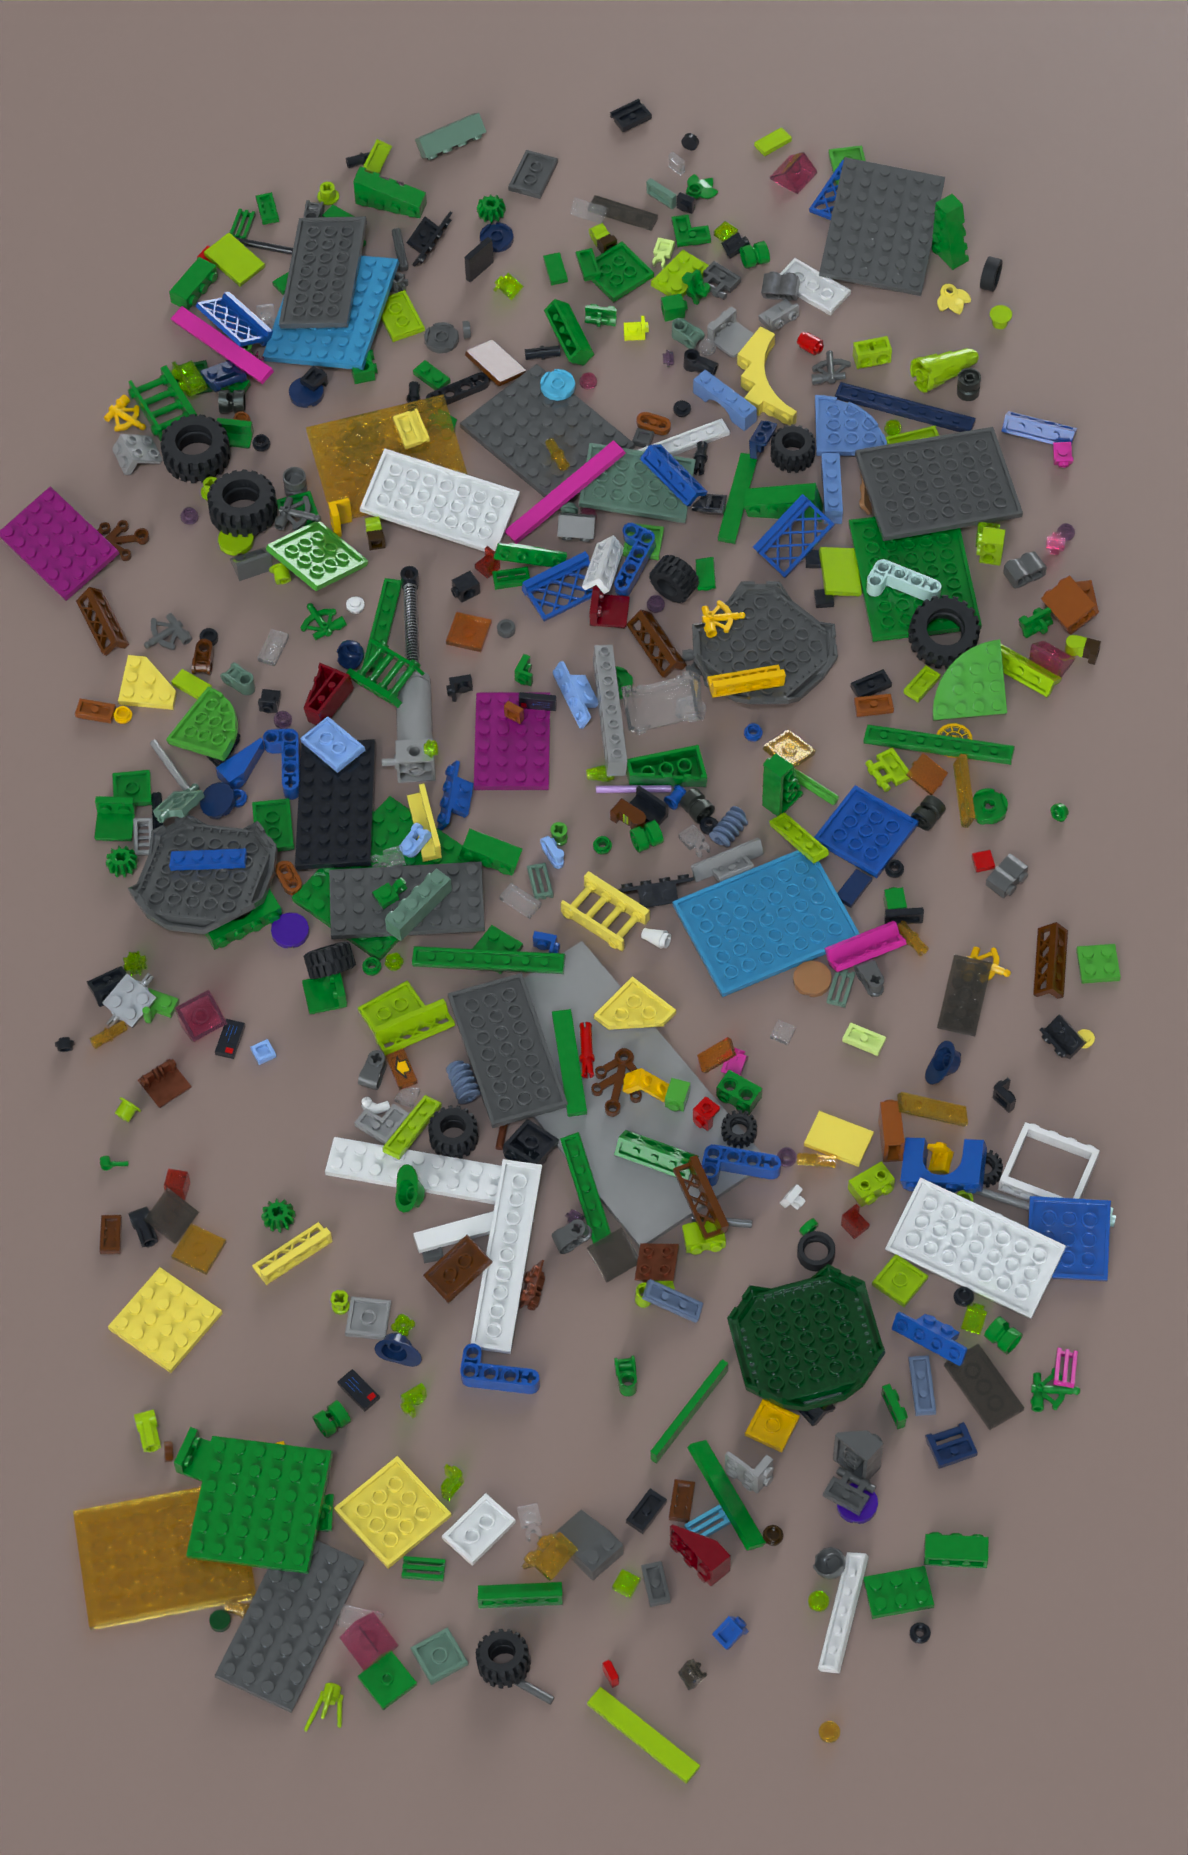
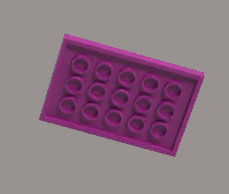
M51 486L0 530V538L65 601L72 597L120 554L107 539Z
M519 692L476 693L474 790H549L550 711L523 708L524 720L519 724L504 716V705L507 701L519 706ZM525 692L550 695V692Z

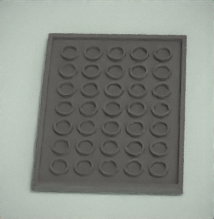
M844 157L819 276L921 296L933 240L935 203L941 200L945 177Z
M536 364L460 422V428L545 497L586 463L589 443L608 445L614 440L621 448L634 449L635 443L576 395L572 394L569 398L559 401L550 400L545 397L541 392L540 381L546 371Z
M993 427L855 450L858 466L883 541L1023 516L1021 505Z

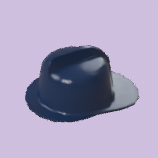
M944 1041L937 1047L925 1073V1079L929 1084H937L945 1076L951 1075L958 1070L961 1063V1053L955 1050L954 1044L951 1041Z
M400 1333L387 1334L383 1340L376 1343L374 1348L378 1357L386 1361L409 1367L418 1366L422 1361L419 1351L412 1346L406 1336Z

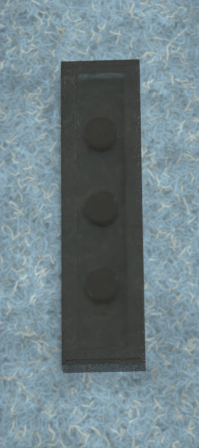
M594 195L588 206L589 212L652 231L658 220L657 214Z

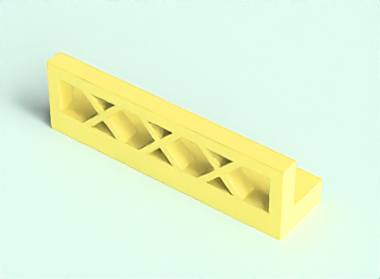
M419 784L420 793L407 795V801L413 824L420 823L423 829H427L432 835L420 850L424 862L442 858L425 784Z
M318 1222L253 1264L252 1267L262 1281L268 1285L332 1243L331 1232L327 1227L324 1229ZM319 1230V1233L310 1238L313 1232ZM298 1242L302 1243L296 1248H294V1245ZM281 1253H285V1255L277 1259L278 1255H280ZM269 1264V1265H268L267 1267H265L264 1269H262V1270L260 1269V1267H262L263 1265Z

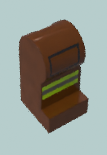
M621 798L611 809L610 820L616 824L620 820L630 826L631 829L638 826L643 828L644 824H646V815Z

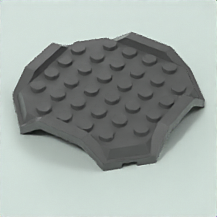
M741 581L725 604L732 613L744 612L746 616L744 619L733 620V625L728 633H725L723 628L715 626L717 635L709 638L704 631L705 623L692 624L694 662L706 680L708 676L778 664L780 670L784 669L786 674L784 686L726 695L734 702L745 704H790L798 702L825 678L838 657L835 624L819 622L793 602L780 581H766V584H755V581ZM719 609L716 614H725V612ZM719 621V623L726 625L727 621Z
M188 814L182 818H175V823L167 827L162 825L151 831L148 858L137 884L128 888L132 898L151 921L167 930L206 934L264 903L275 875L278 849L258 821L241 829L207 825ZM244 848L247 850L245 868L171 871L169 867L171 851Z

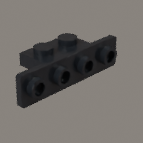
M450 211L439 226L426 216L421 220L406 242L420 253L412 264L414 267L418 262L422 264L427 257L425 252L427 250L430 252L436 244L433 242L434 239L438 240L444 232L441 229L443 227L447 228L452 221L450 216L453 212Z
M689 874L678 875L677 880L671 881L670 877L659 878L658 883L646 880L640 881L639 886H633L632 883L621 884L622 888L617 890L620 892L638 890L639 903L646 908L672 904L673 901L678 900L676 884L694 881V877L689 878Z

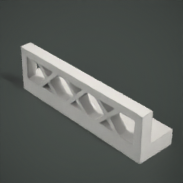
M614 535L596 544L582 584L584 590L597 585L604 594L610 591L624 549Z

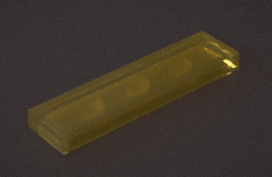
M960 754L953 763L961 826L968 828L975 819L967 755Z
M905 1092L897 1094L900 1113L962 1127L968 1125L966 1106Z

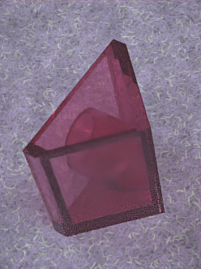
M801 152L790 155L770 176V180L798 194L817 174V170L806 154Z
M1046 641L1031 645L1029 660L1060 677L1064 675L1076 659Z
M209 990L174 1008L182 1029L192 1042L227 1024Z
M374 1612L356 1620L339 1637L363 1671L399 1646Z

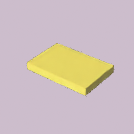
M819 1111L807 1135L804 1146L859 1167L874 1136V1132Z

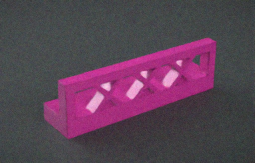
M891 921L824 949L829 966L836 972H839L907 945L906 939L899 934L897 923Z

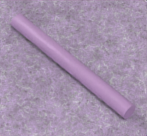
M671 785L596 786V793H636L638 786H641L650 793L671 792Z

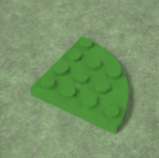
M1000 639L972 647L960 655L948 667L938 684L933 700V721L1007 714Z
M207 687L167 737L166 741L169 745L225 761L234 746L238 733V718L231 702L221 692Z

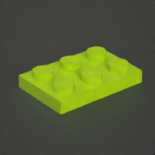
M682 250L651 281V286L667 296L682 294V297H684L688 285L682 281L685 273H693L698 269L701 271L702 277H704L703 271L709 265Z

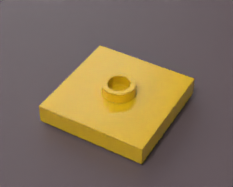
M762 1399L745 1432V1436L782 1453L800 1419V1415Z

